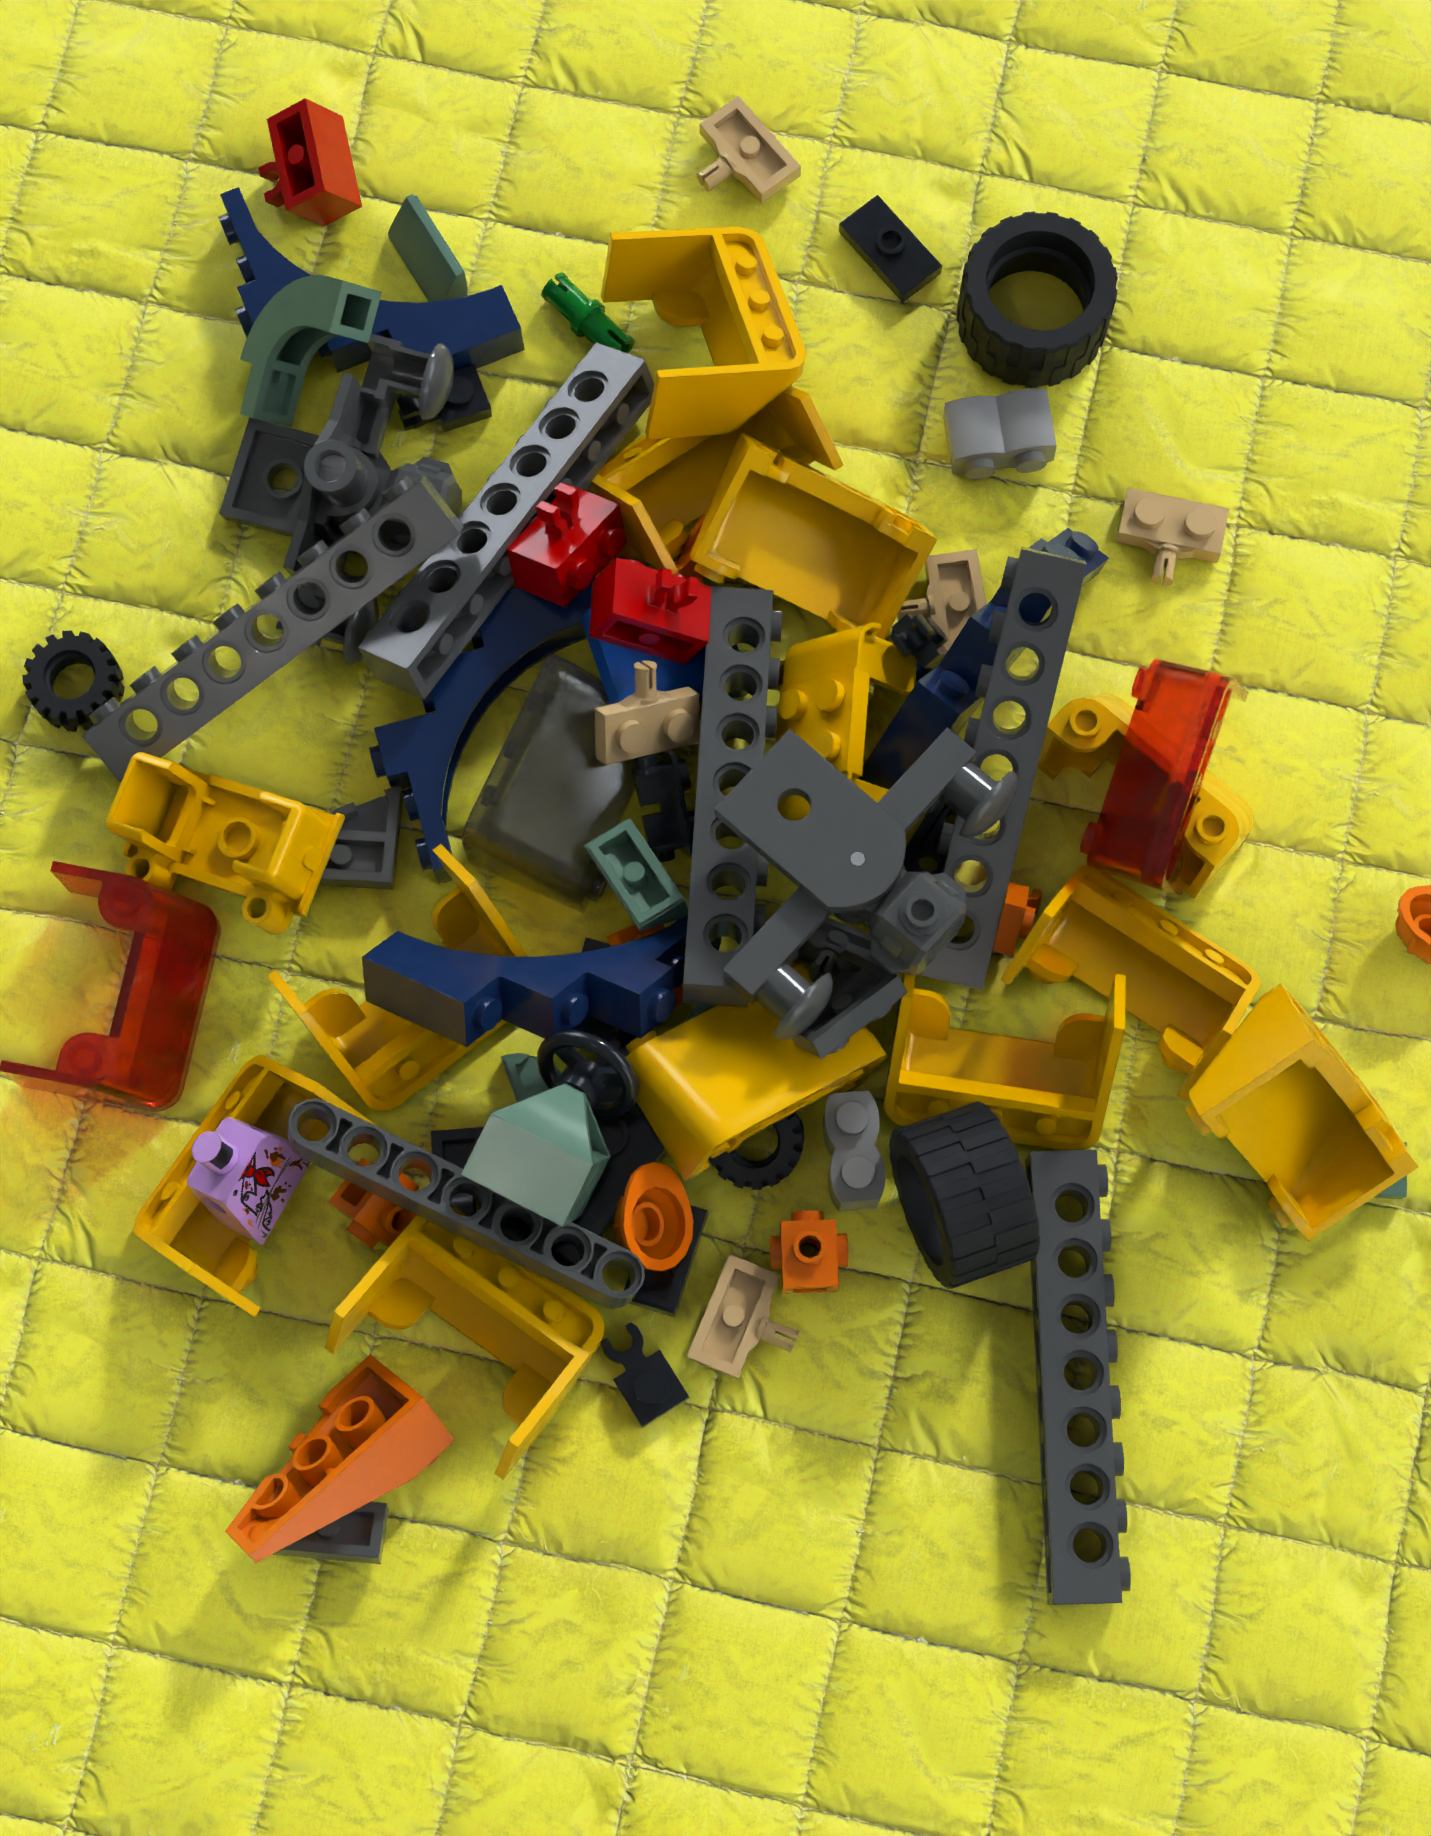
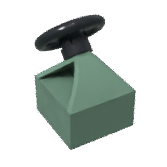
M564 1030L553 1033L541 1043L537 1053V1065L541 1078L549 1090L492 1112L461 1173L464 1177L562 1227L582 1216L611 1157L595 1117L608 1118L626 1113L634 1106L639 1094L638 1078L628 1059L616 1047L604 1039L577 1030ZM574 1047L585 1049L598 1055L611 1067H600L595 1062L585 1059ZM554 1054L567 1065L561 1075L558 1074L554 1066ZM606 1085L622 1087V1093L619 1098L612 1101L598 1100Z

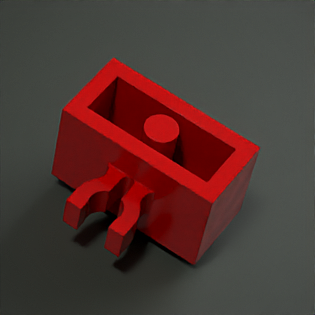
M304 98L267 119L275 162H268L258 169L260 177L271 182L278 181L272 190L264 193L266 203L275 207L285 204L286 211L323 227L362 207L342 115Z
M559 483L554 488L556 499L551 504L541 501L536 506L538 517L506 548L517 588L566 607L582 590L590 585L592 579L612 558L620 554L623 547L627 544V539L618 503L572 485L568 486Z
M616 557L593 581L589 637L685 665L709 643L711 587L700 584L698 578L672 574V570L663 567L660 570L644 566L639 561Z

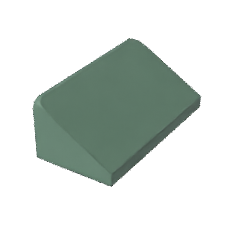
M413 194L407 196L390 226L388 236L391 243L429 302L468 296L465 272L418 197Z
M630 818L584 845L593 862L640 932L679 920L688 915L686 900Z

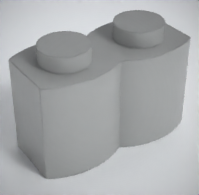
M1024 389L998 396H973L945 403L943 418L952 474L965 475L967 479L978 480L992 476L997 469L1003 467L1016 468L1021 473H1030L1041 470L1048 462L1054 461L1057 446L1047 389Z
M869 1090L832 1093L826 1102L822 1129L826 1147L832 1156L828 1172V1188L831 1200L838 1212L877 1208L884 1190V1163L880 1152L875 1146L879 1132V1112Z

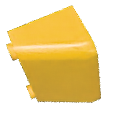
M741 433L712 499L690 557L693 561L697 562L694 570L704 577L720 584L723 583L725 577L732 579L739 577L764 590H773L774 595L827 620L836 629L835 633L872 622L880 623L881 631L871 634L885 640L937 538L922 523L907 514L752 436Z
M1102 693L1070 701L1047 725L1037 768L1052 780L1062 771L1070 769L1082 770L1090 778L1108 760L1183 823V830L1170 845L1179 852L1181 858V869L1174 882L1191 897L1195 898L1249 836L1254 825V815L1251 807L1242 797L1118 696Z
M799 964L792 967L811 985L813 984L808 975L809 970L804 965ZM749 1002L748 1007L717 1005L657 1036L654 1030H651L641 1039L637 1037L626 1046L629 1052L626 1058L634 1068L639 1082V1094L636 1102L682 1178L686 1181L710 1167L707 1161L710 1156L715 1158L725 1151L729 1153L737 1149L748 1137L822 1097H825L827 1100L832 1093L849 1092L862 1085L887 1057L877 1038L864 1026L850 1037L849 1042L841 1050L820 1059L796 1045L792 1038L787 1040L773 1038V1033L780 1021L758 1002L754 1005Z
M1282 983L1261 996L1188 1092L1192 1104L1186 1107L1185 1110L1197 1129L1204 1136L1213 1132L1219 1139L1225 1136L1229 1139L1270 1188L1273 1197L1267 1200V1204L1284 1228L1294 1224L1308 1241L1419 1167L1377 1100Z

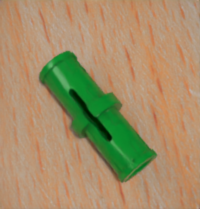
M561 272L555 275V279L559 282L558 285L552 279L547 282L541 293L542 298L548 301L571 323L570 329L577 337L585 336L593 345L599 343L627 354L631 351L635 342L634 339L627 335L605 314V306L599 300H590L568 279L565 273Z

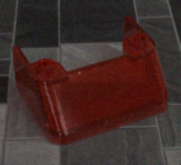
M1156 658L1152 661L1149 668L1144 666L1139 668L1131 696L1138 700L1098 821L1097 823L1090 822L1081 842L1080 852L1087 854V866L1182 896L1185 885L1170 880L1230 698L1246 702L1249 693L1233 677Z
M53 861L50 872L70 893L99 898V911L109 925L119 930L134 932L110 1033L107 1036L85 1032L71 1037L60 1051L56 1070L2 1060L0 1072L19 1086L151 1112L165 1111L179 1101L184 1090L221 936L220 922L207 905L138 877Z

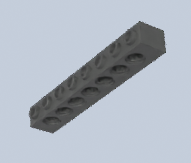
M595 343L583 360L577 363L572 374L559 391L546 403L544 410L527 432L518 439L515 447L498 469L489 476L486 484L470 505L460 513L458 519L464 526L461 533L426 559L409 583L399 591L395 601L385 614L366 634L358 649L377 680L425 700L514 583L506 548L538 517L536 506L541 501L551 504L556 499L554 488L559 483L585 490L651 404L654 382L644 359Z
M425 475L414 483L408 476L399 480L382 494L387 502L385 505L371 515L364 507L339 526L345 534L329 547L323 540L317 542L297 558L302 566L287 579L280 571L255 590L260 599L246 610H243L238 603L212 622L218 631L203 642L197 635H194L173 651L171 655L177 662L162 673L153 666L129 685L135 693L124 702L119 704L112 697L92 712L88 717L94 724L82 737L117 780L121 783L131 757L134 754L143 752L159 758L163 757L457 537L464 526ZM392 518L404 521L410 529V540L401 545L390 543L383 535V522ZM346 551H356L362 554L368 564L367 573L361 576L347 574L340 564L341 554ZM303 583L318 585L325 594V604L317 608L306 606L299 598V585ZM266 614L276 617L283 627L282 637L277 639L264 637L257 628V617ZM221 646L233 648L240 656L241 667L236 670H228L220 666L215 657L216 648ZM187 678L192 680L198 687L199 699L187 701L180 698L174 689L175 679ZM144 709L151 712L157 720V730L152 732L141 730L134 722L133 711Z
M1022 546L1019 558L1010 556L1007 558L1000 589L1011 592L1006 612L997 610L994 612L987 642L998 646L993 666L985 664L981 666L975 696L985 698L980 719L969 717L964 742L977 752L975 765L980 769L982 762L988 756L994 754L1005 756L1012 764V771L1017 775L1018 787L1011 805L999 819V825L990 833H982L975 837L965 838L959 835L965 823V820L959 815L956 816L955 825L944 822L937 854L947 856L943 873H946L966 890V915L972 919L974 928L965 936H955L919 975L983 990L1087 566L1086 561ZM1031 593L1045 595L1052 604L1050 615L1039 623L1026 621L1019 612L1020 602ZM1026 647L1036 653L1039 662L1033 673L1027 676H1017L1008 669L1006 665L1007 656L1016 648ZM1014 701L1023 707L1026 716L1020 726L1013 729H1005L994 720L993 713L995 708L1002 702ZM975 860L985 867L987 875L979 884L967 885L958 879L955 871L956 868L964 861Z
M710 586L709 643L706 644L682 1003L748 1007L749 1002L724 981L723 968L765 924L766 905L755 904L756 886L767 887L768 861L715 816L714 809L726 797L721 791L729 787H735L765 756V738H775L777 706L767 705L768 689L778 690L780 658H770V642L780 643L782 611L772 610L773 590ZM745 643L752 646L754 650L742 653L734 650L732 646ZM739 690L749 693L752 697L748 700L738 701L732 699L728 694ZM738 738L746 741L749 746L736 750L728 747L725 742ZM726 836H734L742 840L744 845L737 849H727L722 847L718 841ZM723 886H731L739 890L742 895L734 900H724L719 898L714 891ZM718 937H729L735 940L739 946L732 951L722 952L715 949L711 942Z
M1097 1150L1030 1151L1025 1159L1026 1176L1034 1198L1040 1227L1039 1252L1036 1258L1030 1261L1047 1605L1122 1603V1591H1130L1131 1573L1128 1556L1120 1557L1118 1533L1127 1532V1508L1125 1499H1116L1115 1476H1123L1124 1453L1122 1442H1113L1112 1419H1120L1121 1398L1119 1386L1110 1385L1109 1363L1117 1362L1118 1345L1115 1329H1107L1106 1307L1114 1306L1112 1274H1104L1103 1252H1110L1111 1226L1109 1219H1101L1100 1197H1107L1108 1195L1106 1164H1098ZM1061 1196H1071L1077 1199L1083 1209L1082 1219L1077 1222H1067L1061 1219L1055 1209L1056 1199ZM1065 1250L1078 1252L1086 1263L1084 1275L1078 1278L1065 1275L1058 1265L1060 1252ZM1077 1305L1085 1310L1089 1318L1086 1332L1075 1334L1063 1326L1061 1321L1063 1307ZM1079 1360L1089 1367L1092 1381L1086 1390H1076L1066 1382L1064 1368L1068 1361ZM1073 1416L1085 1417L1093 1424L1095 1437L1090 1446L1079 1447L1069 1439L1067 1425ZM1078 1472L1091 1475L1097 1483V1497L1089 1505L1077 1502L1071 1495L1070 1482ZM1082 1529L1094 1532L1101 1542L1099 1556L1090 1563L1080 1560L1073 1550L1074 1537Z

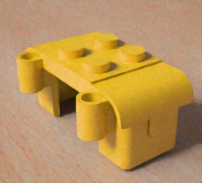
M872 622L797 643L789 648L785 659L780 661L778 690L776 691L780 692V699L778 703L776 743L791 729L874 801L878 802L889 790L855 778L862 776L869 682L908 696L916 684L917 659L913 655L903 657L892 642L872 635L871 633L881 631V624ZM798 795L787 796L778 805L779 813L791 821L803 819L811 809L808 801Z
M138 752L131 757L106 818V827L110 832L127 841L123 853L130 859L127 862L125 873L128 880L153 895L162 896L171 891L177 877L180 876L245 898L242 905L243 917L271 935H278L287 930L293 915L306 917L345 820V815L341 813L333 815L308 807L299 801L236 781L191 770L167 758H159L147 753Z

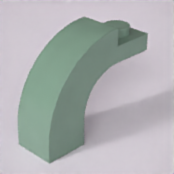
M311 275L291 282L276 293L254 322L241 354L240 360L252 363L240 414L292 428L304 377L311 359L323 344L336 337L344 336L369 343L382 292L329 276Z

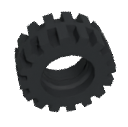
M71 630L62 631L63 638L57 639L52 634L45 638L48 645L43 648L37 644L32 649V652L35 654L33 660L26 659L24 667L28 673L27 675H22L23 685L27 689L25 693L38 713L51 725L57 728L63 726L67 731L72 732L77 731V726H82L87 731L93 725V722L88 717L92 712L112 697L119 703L117 700L118 696L124 695L125 687L121 682L124 679L122 670L106 645L98 638L94 640L89 633L80 631L79 636H75ZM78 663L86 664L93 669L95 675L94 682L90 689L81 697L70 700L56 696L53 688L54 680L59 672L67 666Z
M797 1111L772 1124L777 1132L778 1144L774 1153L768 1158L759 1161L747 1160L739 1155L735 1149L729 1153L725 1151L715 1158L710 1156L708 1160L711 1166L716 1167L721 1178L732 1181L734 1183L733 1186L742 1189L743 1187H752V1190H762L763 1187L769 1185L772 1187L780 1183L782 1179L788 1177L794 1170L803 1151L804 1127Z

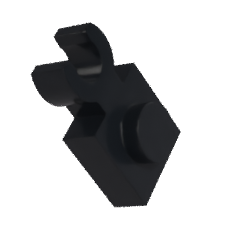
M630 1322L625 1325L633 1339L629 1350L625 1352L614 1350L607 1338L601 1341V1346L604 1354L610 1361L621 1364L626 1371L613 1379L642 1428H644L690 1397L660 1350L647 1358L642 1352L644 1346L642 1334L638 1327Z

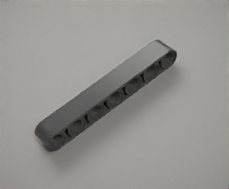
M319 1099L304 1100L297 1104L290 1113L288 1119L289 1145L300 1158L601 1306L614 1309L621 1308L630 1303L643 1285L645 1277L644 1266L639 1257L631 1251L572 1222L562 1227L461 1175L462 1168L357 1116ZM317 1119L327 1125L329 1133L319 1141H309L300 1136L298 1127L306 1120ZM357 1144H369L378 1151L380 1157L370 1166H360L351 1161L348 1156L351 1148ZM417 1168L427 1174L430 1184L421 1191L407 1190L399 1181V1175L407 1169ZM458 1193H468L478 1200L480 1210L472 1216L458 1215L451 1208L449 1200ZM511 1217L520 1218L527 1223L530 1229V1236L523 1241L509 1240L501 1231V1222ZM558 1242L573 1244L580 1253V1262L574 1266L560 1265L553 1258L551 1247ZM613 1266L622 1268L630 1277V1288L625 1291L611 1290L603 1281L602 1271Z

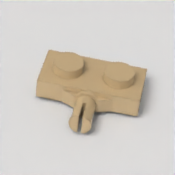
M739 96L699 124L700 135L718 156V160L697 173L701 186H704L707 192H710L715 186L731 175L743 182L757 200L763 204L801 176L800 164Z
M1128 488L1124 498L1116 542L1142 547L1151 554L1156 555L1151 581L1156 585L1159 584L1164 567L1162 586H1169L1173 583L1176 559L1195 558L1214 563L1218 562L1222 551L1229 508Z
M977 549L928 556L924 564L928 584L926 598L905 601L897 615V620L899 621L906 614L914 616L922 614L925 619L930 617L947 636L948 641L943 646L948 651L969 617L986 605Z
M645 660L641 661V663L636 662L634 664L635 692L619 703L595 708L596 758L605 765L699 743V693L689 686L666 692L656 690L657 664L653 661Z
M729 1254L691 1344L687 1358L738 1379L749 1352L760 1340L791 1353L794 1342L777 1336L775 1333L796 1341L799 1330L796 1331L769 1319L770 1300L780 1275Z

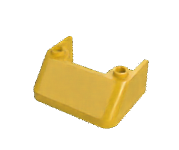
M737 226L610 233L601 290L602 302L652 300L657 315L670 325L676 327L700 325L714 363L712 367L656 371L645 431L648 440L720 435L734 432L801 377L806 359V349L766 244L758 233L751 229Z
M792 386L788 387L741 427L728 434L648 440L645 434L610 456L590 483L598 496L620 505L626 536L642 559L659 570L663 567L672 570V574H676L679 571L672 559L682 552V545L688 538V533L684 527L708 512L731 453L741 433L752 436L808 465L816 461L835 471L844 466L808 393Z
M442 844L434 848L432 851L457 886L438 902L433 912L432 922L434 929L443 940L438 946L485 955L528 957L477 880ZM276 970L267 976L370 1108L377 1111L391 1110L402 1104L506 1023V1021L501 1020L493 1029L487 1031L468 1047H465L367 1001L358 1006L353 998L341 989L332 988L321 991L303 1004Z
M1080 866L1042 912L1001 977L1002 981L1010 985L1024 966L1034 979L1044 984L1065 983L1073 975L1109 999L1114 974L1126 975L1125 1010L1162 1034L1158 1040V1047L1162 1053L1164 1063L1178 1073L1189 1074L1177 1094L1184 1101L1188 1100L1190 1089L1233 1035L1261 985L1259 976L1246 963L1109 874L1092 866Z
M903 973L902 983L908 993L898 1000L884 1098V1110L892 1121L899 1125L907 1126L979 1101L990 1107L991 1111L997 1115L1009 1134L1012 1143L1057 1150H1087L1097 1143L1101 1135L1125 1032L1126 975L1114 974L1105 1016L1087 1013L1072 1015L1059 1025L1055 1043L951 1028L949 1027L951 1008L948 1001L935 991L914 988L916 975Z
M264 1055L253 1057L238 1071L140 1209L133 1227L135 1236L253 1317L256 1316L261 1308L239 1292L246 1289L257 1274V1252L248 1245L251 1239L219 1223L187 1187V1178L197 1163L192 1155L194 1141L204 1132H215L221 1121L227 1117L270 1131L288 1140V1119L290 1113L297 1104L308 1099L326 1101L375 1125L321 1084ZM309 1119L298 1127V1132L306 1140L319 1141L329 1133V1129L321 1120Z
M450 1205L458 1215L468 1216L455 1206ZM416 1215L336 1308L324 1348L334 1354L366 1315L386 1328L403 1330L415 1325L426 1311L430 1309L516 1372L507 1383L502 1395L504 1412L512 1422L519 1426L508 1440L494 1473L504 1480L551 1420L597 1350L604 1334V1322L600 1313L592 1305L571 1290Z

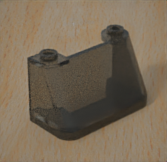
M551 654L544 662L473 806L463 831L462 844L470 864L584 914L590 900L599 902L608 884L584 845L620 824L636 791L631 769L636 767L635 758L605 765L596 758L595 708L610 705L602 680L573 662ZM661 752L654 753L658 761H663Z

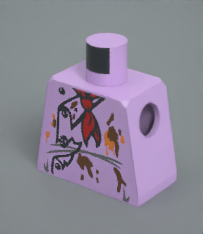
M227 1117L221 1121L215 1132H204L194 1141L192 1155L197 1163L187 1178V1187L219 1223L263 1245L308 1169L310 1162L300 1158L293 1152L289 1145V1140L270 1131Z

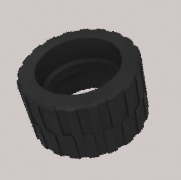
M1035 211L1000 220L999 224L989 227L982 234L981 239L974 243L969 252L968 261L964 266L957 306V322H959L958 333L961 342L965 344L971 359L974 362L976 361L983 371L1013 386L1018 384L1025 386V388H1037L1038 386L1048 385L1050 387L1061 384V381L1067 378L1072 379L1081 373V370L1086 365L1091 364L1097 356L1099 347L1103 345L1118 291L1116 289L1118 280L1116 267L1112 264V256L1108 248L1103 246L1099 241V237L1092 230L1083 227L1081 222L1071 217L1068 219L1059 216L1058 213H1035ZM1024 271L1043 272L1059 278L1075 292L1081 302L1083 313L1076 320L1061 328L1046 331L1030 330L1010 322L1001 315L993 305L988 292L995 283L1008 275Z
M977 1101L898 1128L892 1132L889 1140V1155L899 1200L916 1245L936 1280L941 1282V1285L948 1289H953L1036 1258L1040 1246V1227L1034 1198L1026 1173L1010 1136L990 1107Z

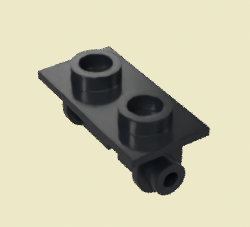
M671 750L661 752L663 761L657 762L656 754L635 758L636 767L631 769L634 777L639 806L644 807L659 803L660 812L641 816L647 844L659 862L675 859V850L680 849L692 859L695 812L693 810L687 811L684 791L691 788L685 760H677L676 754Z

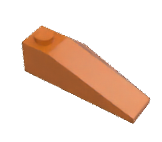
M371 1354L327 1393L318 1405L323 1415L308 1435L298 1433L289 1444L288 1448L293 1455L279 1474H272L263 1479L225 1532L255 1563L414 1479L422 1470L434 1463L439 1455L455 1441L426 1400Z

